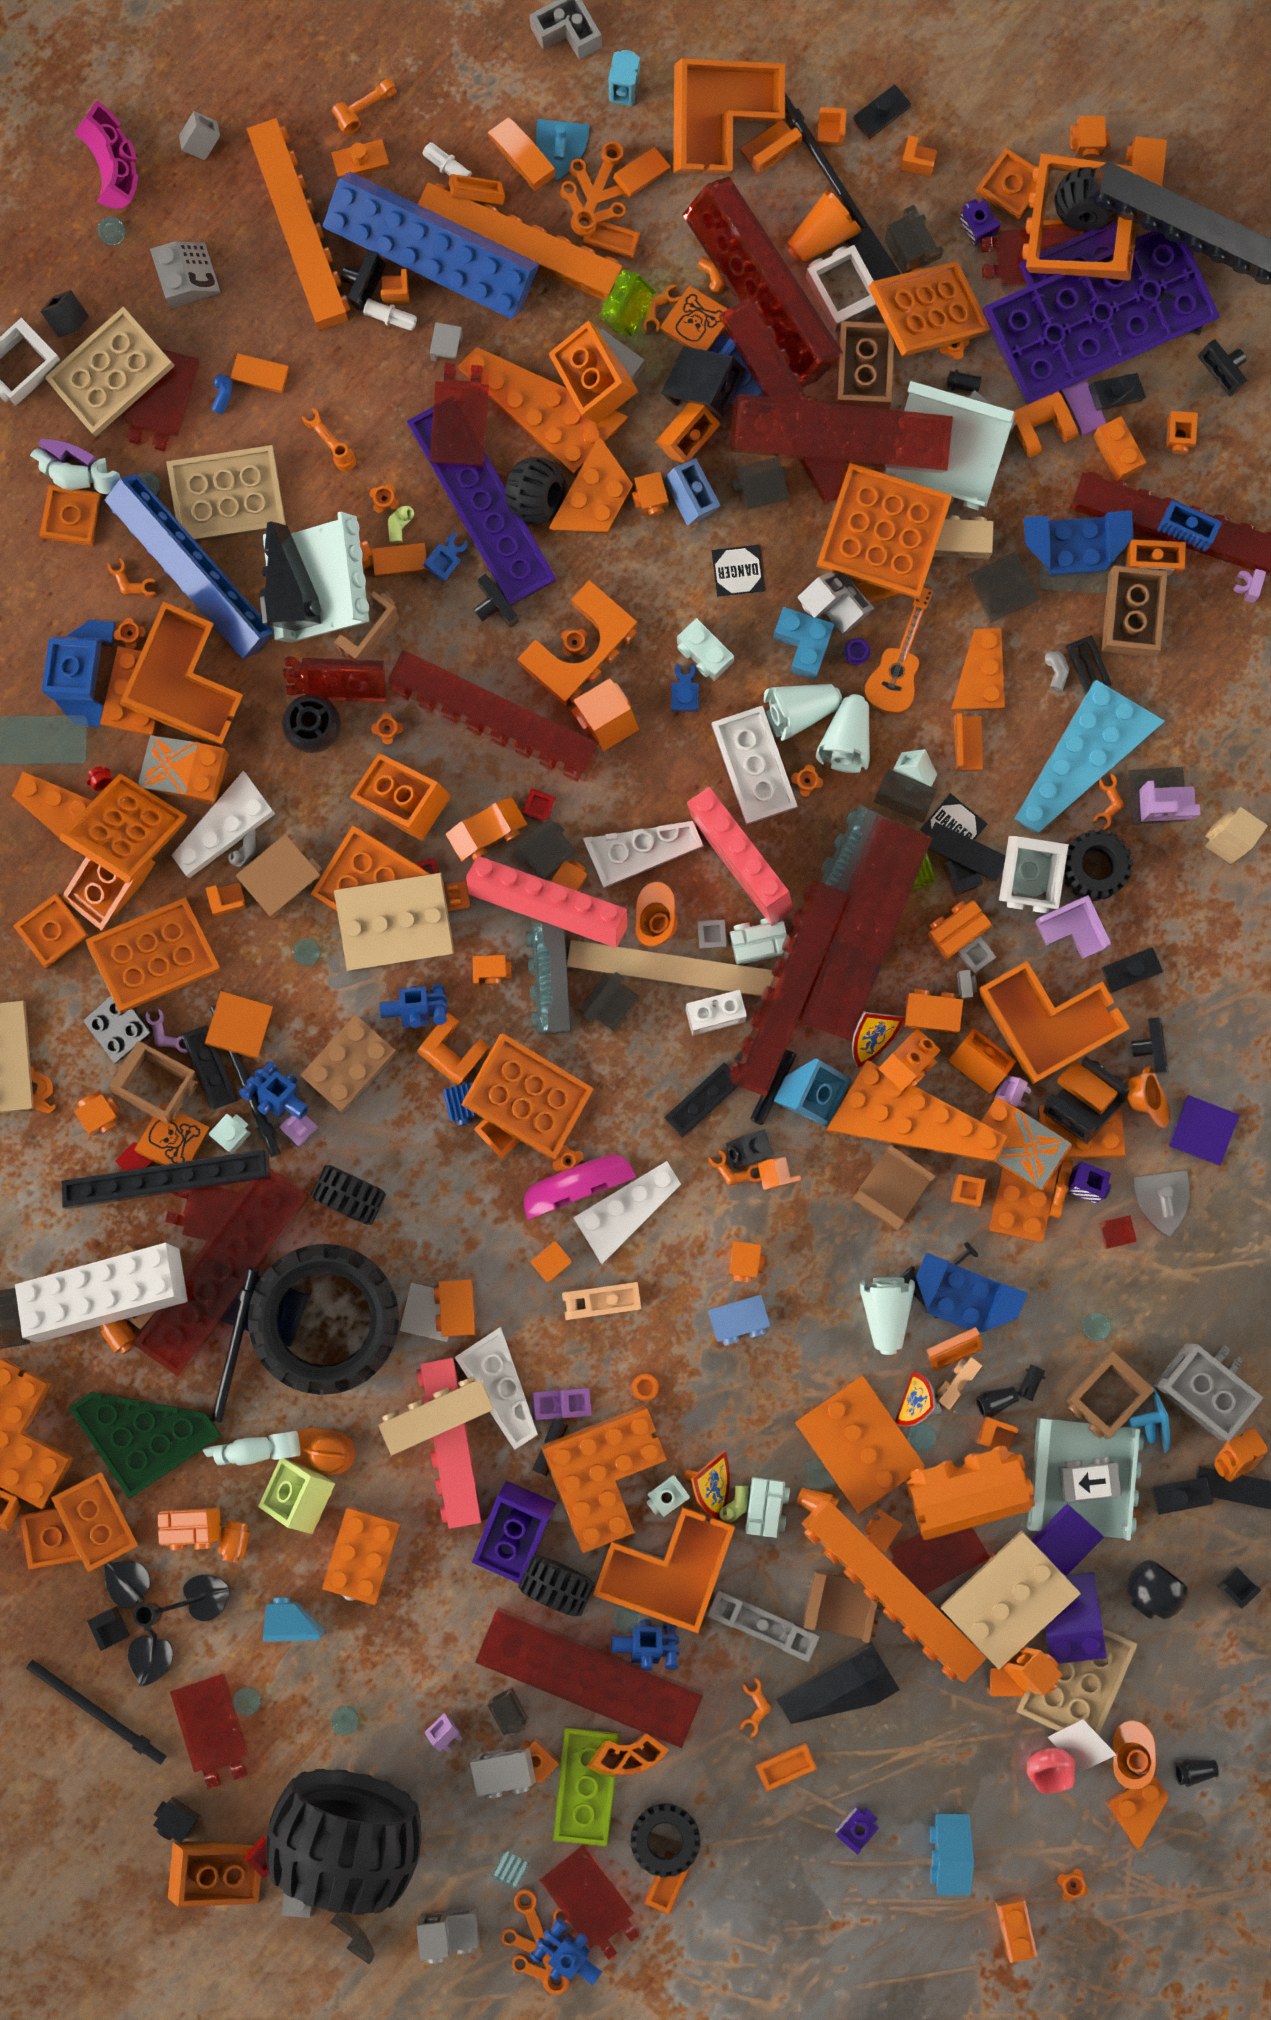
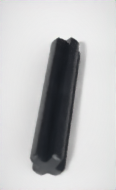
M788 1049L782 1051L750 1117L752 1122L758 1125L764 1124L782 1082L796 1058L794 1052Z

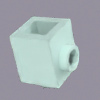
M226 1114L209 1135L229 1153L234 1154L251 1133L246 1129L248 1124L236 1114L232 1117Z

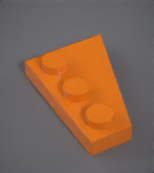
M1001 628L974 629L950 711L1004 710Z
M22 772L12 794V797L59 838L62 832L92 802V800L25 772Z

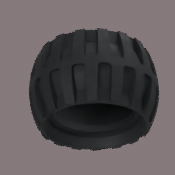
M315 1244L289 1252L272 1264L264 1273L251 1298L248 1327L251 1342L259 1360L276 1379L301 1392L328 1395L345 1392L361 1385L375 1375L383 1366L397 1338L399 1310L397 1299L389 1280L382 1270L368 1257L340 1245ZM329 1272L347 1278L362 1291L370 1309V1328L361 1348L346 1360L330 1365L313 1364L294 1355L283 1342L277 1323L279 1304L290 1286L310 1274Z
M315 1769L311 1772H301L296 1778H292L285 1787L270 1818L266 1840V1857L272 1882L275 1886H279L287 1896L294 1897L308 1906L318 1907L329 1912L352 1913L353 1915L383 1912L387 1907H393L400 1899L416 1869L421 1849L420 1813L416 1801H413L407 1792L396 1788L394 1784L373 1778L370 1775L340 1769Z

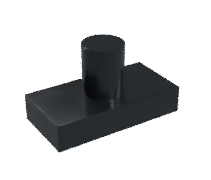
M894 84L853 116V120L870 140L911 107V103Z
M369 250L360 270L346 266L341 273V281L353 285L347 297L356 309L361 311L364 310L368 298H372L386 266L378 253Z
M1214 339L1198 354L1199 359L1229 397L1236 394L1248 381L1238 368L1246 362V355L1241 349H1236L1227 354L1217 340Z
M1138 373L1096 381L1088 386L1096 411L1141 402L1146 398Z
M486 573L478 578V586L487 597L485 601L473 609L479 620L483 622L498 611L510 628L518 623V615Z
M1153 947L1101 968L1111 993L1163 972Z
M1160 1017L1149 1018L1151 1038L1131 1041L1133 1057L1153 1055L1155 1073H1169L1162 1019Z
M1208 1476L1152 1487L1158 1515L1214 1504Z

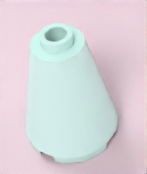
M832 684L771 687L764 692V703L769 702L770 710L766 711V716L776 737L782 736V741L787 740L838 710L839 703L842 702L840 690Z
M852 694L842 700L817 748L816 759L824 765V761L832 764L831 769L846 773H858L862 767L865 770L868 769L870 762L869 704L865 701L864 697Z
M877 1277L873 1278V1283L866 1284V1279L860 1282V1292L874 1347L880 1350L881 1354H896L897 1350L903 1346L915 1290V1282L911 1279L909 1284L904 1283V1278Z

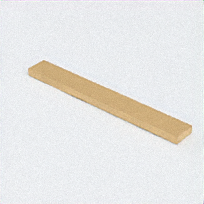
M571 940L567 968L726 992L740 990L741 994L779 1000L782 999L785 972L622 947L615 948L608 945Z

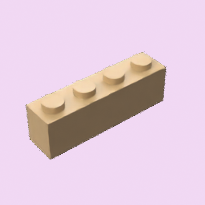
M946 516L933 557L990 559L993 549V521H987L985 517H972L971 520H960L959 516Z
M1239 807L1235 812L1230 810L1210 828L1205 836L1209 839L1205 847L1232 864L1254 847L1268 825L1242 807Z
M474 1376L459 1382L460 1388L450 1392L449 1388H445L434 1393L435 1399L428 1403H424L423 1399L407 1405L409 1411L401 1415L396 1410L383 1416L384 1422L379 1424L378 1427L391 1456L494 1410L495 1408L482 1378L475 1381Z

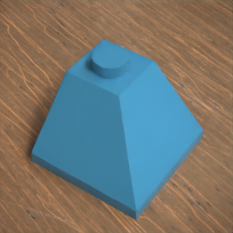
M815 1058L785 1076L774 1102L820 1125L828 1127L839 1108L851 1078Z
M282 1596L273 1597V1602L266 1604L263 1642L320 1640L325 1635V1628L298 1601H290V1597Z

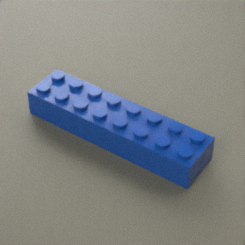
M352 172L339 177L322 226L510 319L521 313L540 265Z

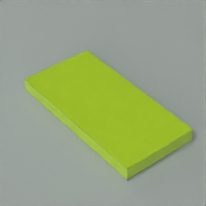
M565 1726L553 1841L608 1847L615 1777L596 1773L586 1766L601 1743L609 1740L619 1745L620 1732Z

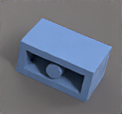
M696 458L674 467L663 478L687 526L709 517L721 506Z
M761 1295L708 1310L717 1342L723 1341L724 1346L740 1341L738 1336L749 1333L750 1338L765 1334V1328L770 1327Z

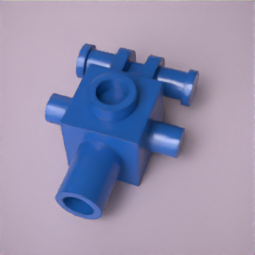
M441 984L433 985L429 994H427L426 986H411L399 989V1000L380 1002L381 1018L401 1016L402 1026L418 1028L421 1025H430L429 1017H433L435 1024H444L447 1020L445 1014L448 1011L447 997L444 994L445 988Z
M268 1061L262 1070L257 1069L254 1073L255 1078L250 1077L247 1080V1085L239 1090V1094L248 1101L255 1092L258 1093V1103L260 1105L257 1108L264 1115L270 1110L280 1117L285 1111H288L300 1120L309 1110V1106L297 1098V1085H295L298 1081L293 1074H289L285 1078L277 1072V1066L271 1061Z
M643 1619L640 1621V1626H634L631 1636H611V1652L631 1653V1663H641V1668L644 1671L652 1670L653 1664H658L661 1657H666V1669L679 1668L677 1656L680 1654V1648L676 1646L679 1644V1636L676 1635L677 1626L668 1622L664 1623L665 1634H662V1627L651 1626V1620Z
M557 1918L552 1928L545 1930V1938H539L537 1941L538 1946L530 1953V1957L535 1962L541 1964L546 1953L550 1955L548 1964L553 1967L550 1975L555 1980H559L562 1975L571 1980L577 1973L593 1985L602 1971L587 1960L590 1949L585 1944L588 1938L582 1933H579L576 1938L569 1933L564 1938L561 1937V1933L568 1928V1925L563 1920Z

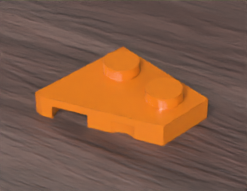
M1154 1775L1150 1784L1144 1788L1135 1790L1126 1788L1106 1803L1138 1850L1143 1845L1169 1796L1156 1775Z

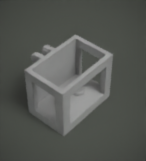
M1186 1343L1152 1386L1216 1439L1230 1441L1264 1397L1235 1375V1372L1242 1365L1243 1359L1238 1356L1233 1359L1228 1368L1221 1364L1229 1354L1230 1349L1227 1346H1223L1213 1357L1198 1344Z

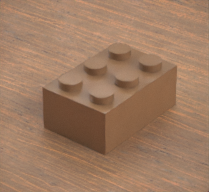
M841 321L836 409L889 412L892 400L894 339L886 323Z
M1123 566L1112 567L1108 573L1101 652L1155 657L1161 651L1168 571Z
M355 1014L300 1076L344 1114L396 1057L398 1052Z

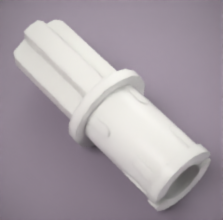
M431 142L424 148L423 156L439 167L442 174L471 177L472 172L454 160V155H448Z
M368 298L364 306L363 315L384 321L387 326L393 324L407 330H413L416 326L417 317L415 315L395 309L393 304L388 306Z

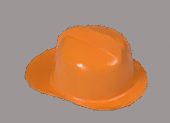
M653 882L645 886L638 895L636 904V936L640 942L647 946L667 943L674 936L678 928V918L675 914V898L672 890L666 884Z
M1146 1066L1142 1074L1124 1080L1127 1086L1130 1087L1127 1100L1133 1110L1148 1112L1157 1126L1166 1128L1170 1122L1169 1103L1157 1080L1155 1071L1152 1067Z
M306 1428L298 1432L301 1454L300 1456L291 1457L294 1462L318 1473L329 1475L341 1474L347 1471L353 1464L356 1456L355 1445L352 1439L345 1433L320 1428Z
M1135 1720L1125 1721L1117 1727L1113 1735V1752L1116 1754V1756H1113L1114 1774L1118 1782L1124 1787L1133 1790L1142 1789L1150 1784L1155 1775L1157 1767L1155 1740L1150 1729L1143 1723Z

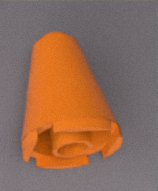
M827 189L787 242L790 246L787 251L796 262L801 259L806 263L858 235L862 230L855 220H851L850 213L842 203Z

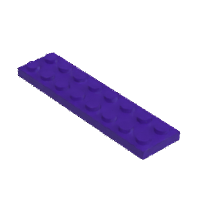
M454 396L407 420L411 432L508 604L512 606L556 582L552 570L525 522L515 514L513 515L508 509L505 500V487Z

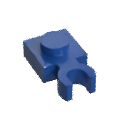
M456 532L447 537L446 547L441 543L438 544L422 564L441 582L446 581L461 561L455 555L463 552L468 546L466 541L460 547L454 545L453 541L457 536Z
M677 664L675 676L679 683H672L671 711L698 712V683H691L695 676V666L691 665L690 673L683 675L680 672V664Z

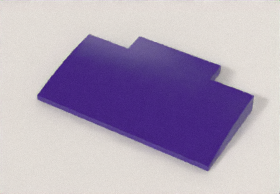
M1116 219L1107 227H1101V230H1091L1040 253L1039 259L1111 262L1114 258L1118 226ZM1150 231L1137 237L1135 240L1130 281L1088 276L1029 273L1026 268L1027 260L1020 262L1018 266L1028 287L984 306L982 311L991 327L990 332L1027 405L1219 319L1220 315L1195 259L1187 246L1179 242L1169 241L1164 237L1165 235L1156 231ZM1161 291L1177 297L1173 300L1164 296L1162 301L1157 302Z

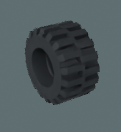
M1094 829L1089 830L1085 834H1080L1070 843L1065 864L1064 876L1066 881L1064 883L1067 887L1070 886L1073 889L1071 891L1073 894L1082 895L1081 898L1089 895L1092 901H1099L1100 899L1110 898L1125 886L1132 873L1130 869L1133 866V859L1129 857L1132 854L1130 848H1125L1126 842L1123 839L1119 841L1116 838L1117 834L1113 832L1107 834V830L1102 829L1099 832H1095ZM1088 851H1099L1107 856L1111 863V873L1106 879L1095 880L1084 872L1082 857Z
M324 1165L310 1196L315 1201L358 1222L372 1225L386 1197V1193L382 1189L332 1165Z
M535 1555L531 1556L518 1588L529 1598L549 1608L570 1616H581L595 1584L586 1575L544 1556Z
M664 1803L652 1806L640 1814L632 1828L630 1845L633 1856L642 1869H645L651 1875L664 1878L668 1876L674 1877L688 1870L695 1862L700 1850V1832L695 1820L686 1810L677 1805ZM662 1823L674 1825L682 1835L681 1848L671 1857H660L649 1846L650 1832L655 1826Z

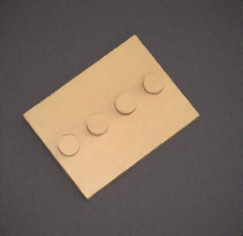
M122 307L44 378L96 437L175 365L132 315Z
M273 445L166 461L176 520L194 540L264 530L267 528V522L270 521L286 525Z
M442 873L334 890L347 971L455 953Z
M26 1002L0 1003V1113L34 1109Z
M1021 1530L940 1607L983 1654L1000 1669L1081 1593Z
M1103 1628L1107 1658L1058 1664L1057 1669L1063 1676L1057 1681L1058 1686L1056 1689L1045 1695L1025 1691L1016 1712L1056 1731H1060L1084 1719L1099 1735L1138 1644ZM1047 1641L1042 1650L1044 1654H1049Z

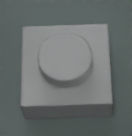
M725 920L697 921L699 950L727 947Z
M981 936L957 952L973 974L996 958Z
M970 970L959 971L956 974L959 999L970 1000L973 998V993L977 992L976 978L971 976Z
M284 1894L282 1916L311 1917V1906Z

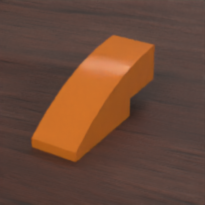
M509 117L487 132L488 136L518 175L521 174L534 192L556 177L555 168L545 155Z

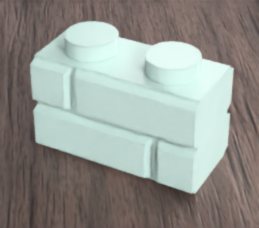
M766 918L760 920L761 925L750 927V923H743L734 926L735 931H731L729 935L736 965L789 954L790 946L783 919L773 926L770 925Z
M759 1477L751 1478L745 1534L778 1538L779 1532L785 1531L786 1516L781 1515L783 1504L788 1505L790 1488L785 1487V1481Z

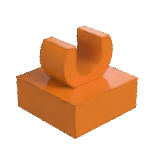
M466 881L444 884L448 912L471 909Z

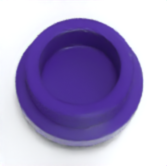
M854 638L846 643L843 653L845 659L850 664L861 665L869 659L871 650L865 640Z

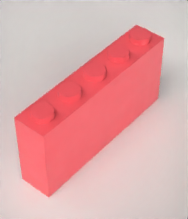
M708 787L688 801L687 804L695 826L770 925H775L793 912L794 909L789 890L711 788Z

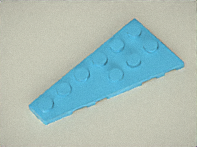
M1095 680L1014 820L1035 833H1039L1165 721L1098 680Z

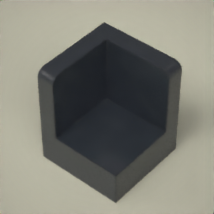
M71 290L53 296L40 311L58 337L78 331L89 317Z
M949 861L943 866L955 896L976 889L983 884L979 873L976 874L962 865Z
M1235 1567L1216 1585L1240 1609H1243L1261 1591L1238 1567Z
M117 1606L87 1620L100 1651L130 1636Z

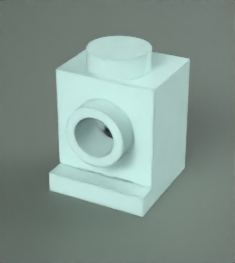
M672 1474L647 1493L650 1499L646 1503L655 1515L661 1513L664 1517L687 1501L690 1495L675 1474ZM665 1492L672 1495V1500L668 1503L663 1502L661 1499L662 1494Z

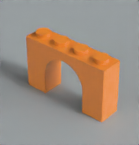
M590 580L571 599L572 606L598 630L600 643L596 652L586 661L566 663L556 658L535 639L517 659L520 667L565 706L570 702L574 704L573 700L583 695L584 691L582 689L588 682L593 684L602 673L600 669L606 662L611 664L620 654L618 649L625 642L628 645L638 634L636 631L637 621Z

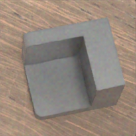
M193 111L179 135L182 151L202 160H206L220 137L217 121Z
M435 322L430 348L431 361L437 362L438 356L451 359L457 357L458 347L462 345L463 340L462 327Z

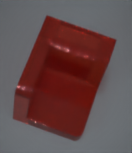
M1131 1215L1099 1222L1105 1249L1137 1242Z

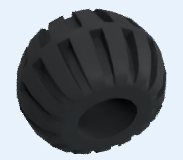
M1084 167V169L1073 170V172L1068 173L1062 179L1055 193L1054 203L1059 218L1066 226L1075 231L1081 232L1083 230L1089 232L1091 230H1101V227L1105 228L1111 224L1118 214L1110 209L1099 208L1095 202L1087 199L1096 169L1098 168L1094 170L1091 167Z
M542 457L526 458L513 467L505 488V500L510 512L529 524H541L553 519L565 497L566 485L561 469L552 461Z

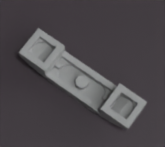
M719 1590L707 1614V1617L748 1633L809 1662L820 1637L776 1614Z

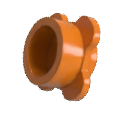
M970 340L957 342L956 347H953L952 344L939 347V351L950 358L961 360L964 356V348L969 345Z
M392 484L370 490L369 495L373 498V509L376 513L380 514L386 509L391 508L395 510L398 508L399 501L395 498V487ZM382 497H387V500L383 501Z
M125 618L118 630L114 632V638L117 641L121 640L129 649H135L139 639L146 636L145 628L137 626L132 618ZM129 631L132 632L131 636H128Z
M584 629L563 631L561 633V639L564 641L562 653L567 657L578 653L580 655L587 654L588 646L585 642L587 632ZM576 640L577 644L573 645L572 641Z
M388 712L383 713L377 723H374L371 727L372 733L378 734L386 745L392 744L393 738L404 730L402 723H397L393 719L392 714ZM386 726L390 727L389 731L385 730Z
M806 765L799 773H794L791 777L792 783L798 786L800 795L804 797L809 796L812 790L820 789L823 786V779L818 777L815 767L812 765ZM806 778H808V779L810 780L809 783H806V782H805V779H806Z
M562 1146L557 1160L553 1162V1168L555 1171H565L575 1167L584 1159V1155L581 1151L574 1152L569 1150L567 1146ZM568 1158L571 1160L569 1164L566 1163Z
M1076 1868L1072 1873L1060 1874L1057 1877V1883L1061 1885L1063 1890L1062 1897L1064 1900L1072 1901L1073 1898L1088 1894L1089 1887L1085 1885L1082 1870ZM1074 1882L1076 1885L1071 1887L1070 1884Z

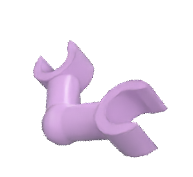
M160 1009L158 1010L160 1018L156 1022L151 1021L150 1015L147 1012L146 1020L152 1026L155 1045L158 1047L177 1048L181 1053H187L186 1049L180 1047L181 1036L178 1038L165 1036L162 1025L164 1021L163 1012Z

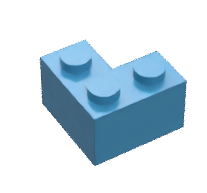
M783 607L773 639L798 647L790 673L815 681L834 624Z
M936 1814L935 1826H930V1843H935L936 1849H932L931 1884H936L937 1895H971L974 1855L969 1814Z

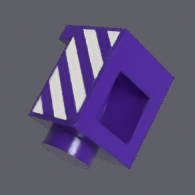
M974 199L963 206L964 211L961 212L959 220L974 246L998 234L1001 224L995 219L985 200L978 203L977 199ZM981 214L983 220H978L975 217Z
M1081 1161L1072 1168L1067 1195L1073 1194L1096 1204L1102 1199H1106L1110 1192L1111 1184L1109 1179L1111 1173Z
M856 1806L835 1830V1834L858 1855L864 1845L879 1829L878 1824L875 1823L878 1818L866 1807L862 1811ZM857 1825H863L865 1827V1830L862 1834H856L854 1832V1829Z

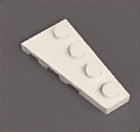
M242 771L175 850L172 857L184 874L191 878L243 839L248 832L255 830L275 815V812L248 775Z
M693 821L583 838L604 889L703 847Z
M666 1161L573 1217L600 1263L603 1264L681 1183Z
M500 1327L457 1355L455 1359L468 1378L474 1376L475 1381L482 1378L495 1408L490 1413L515 1450L537 1436L538 1433L502 1328Z

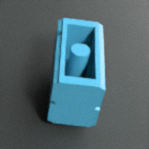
M629 50L614 52L608 78L609 101L611 103L633 106L636 102L640 82V57Z

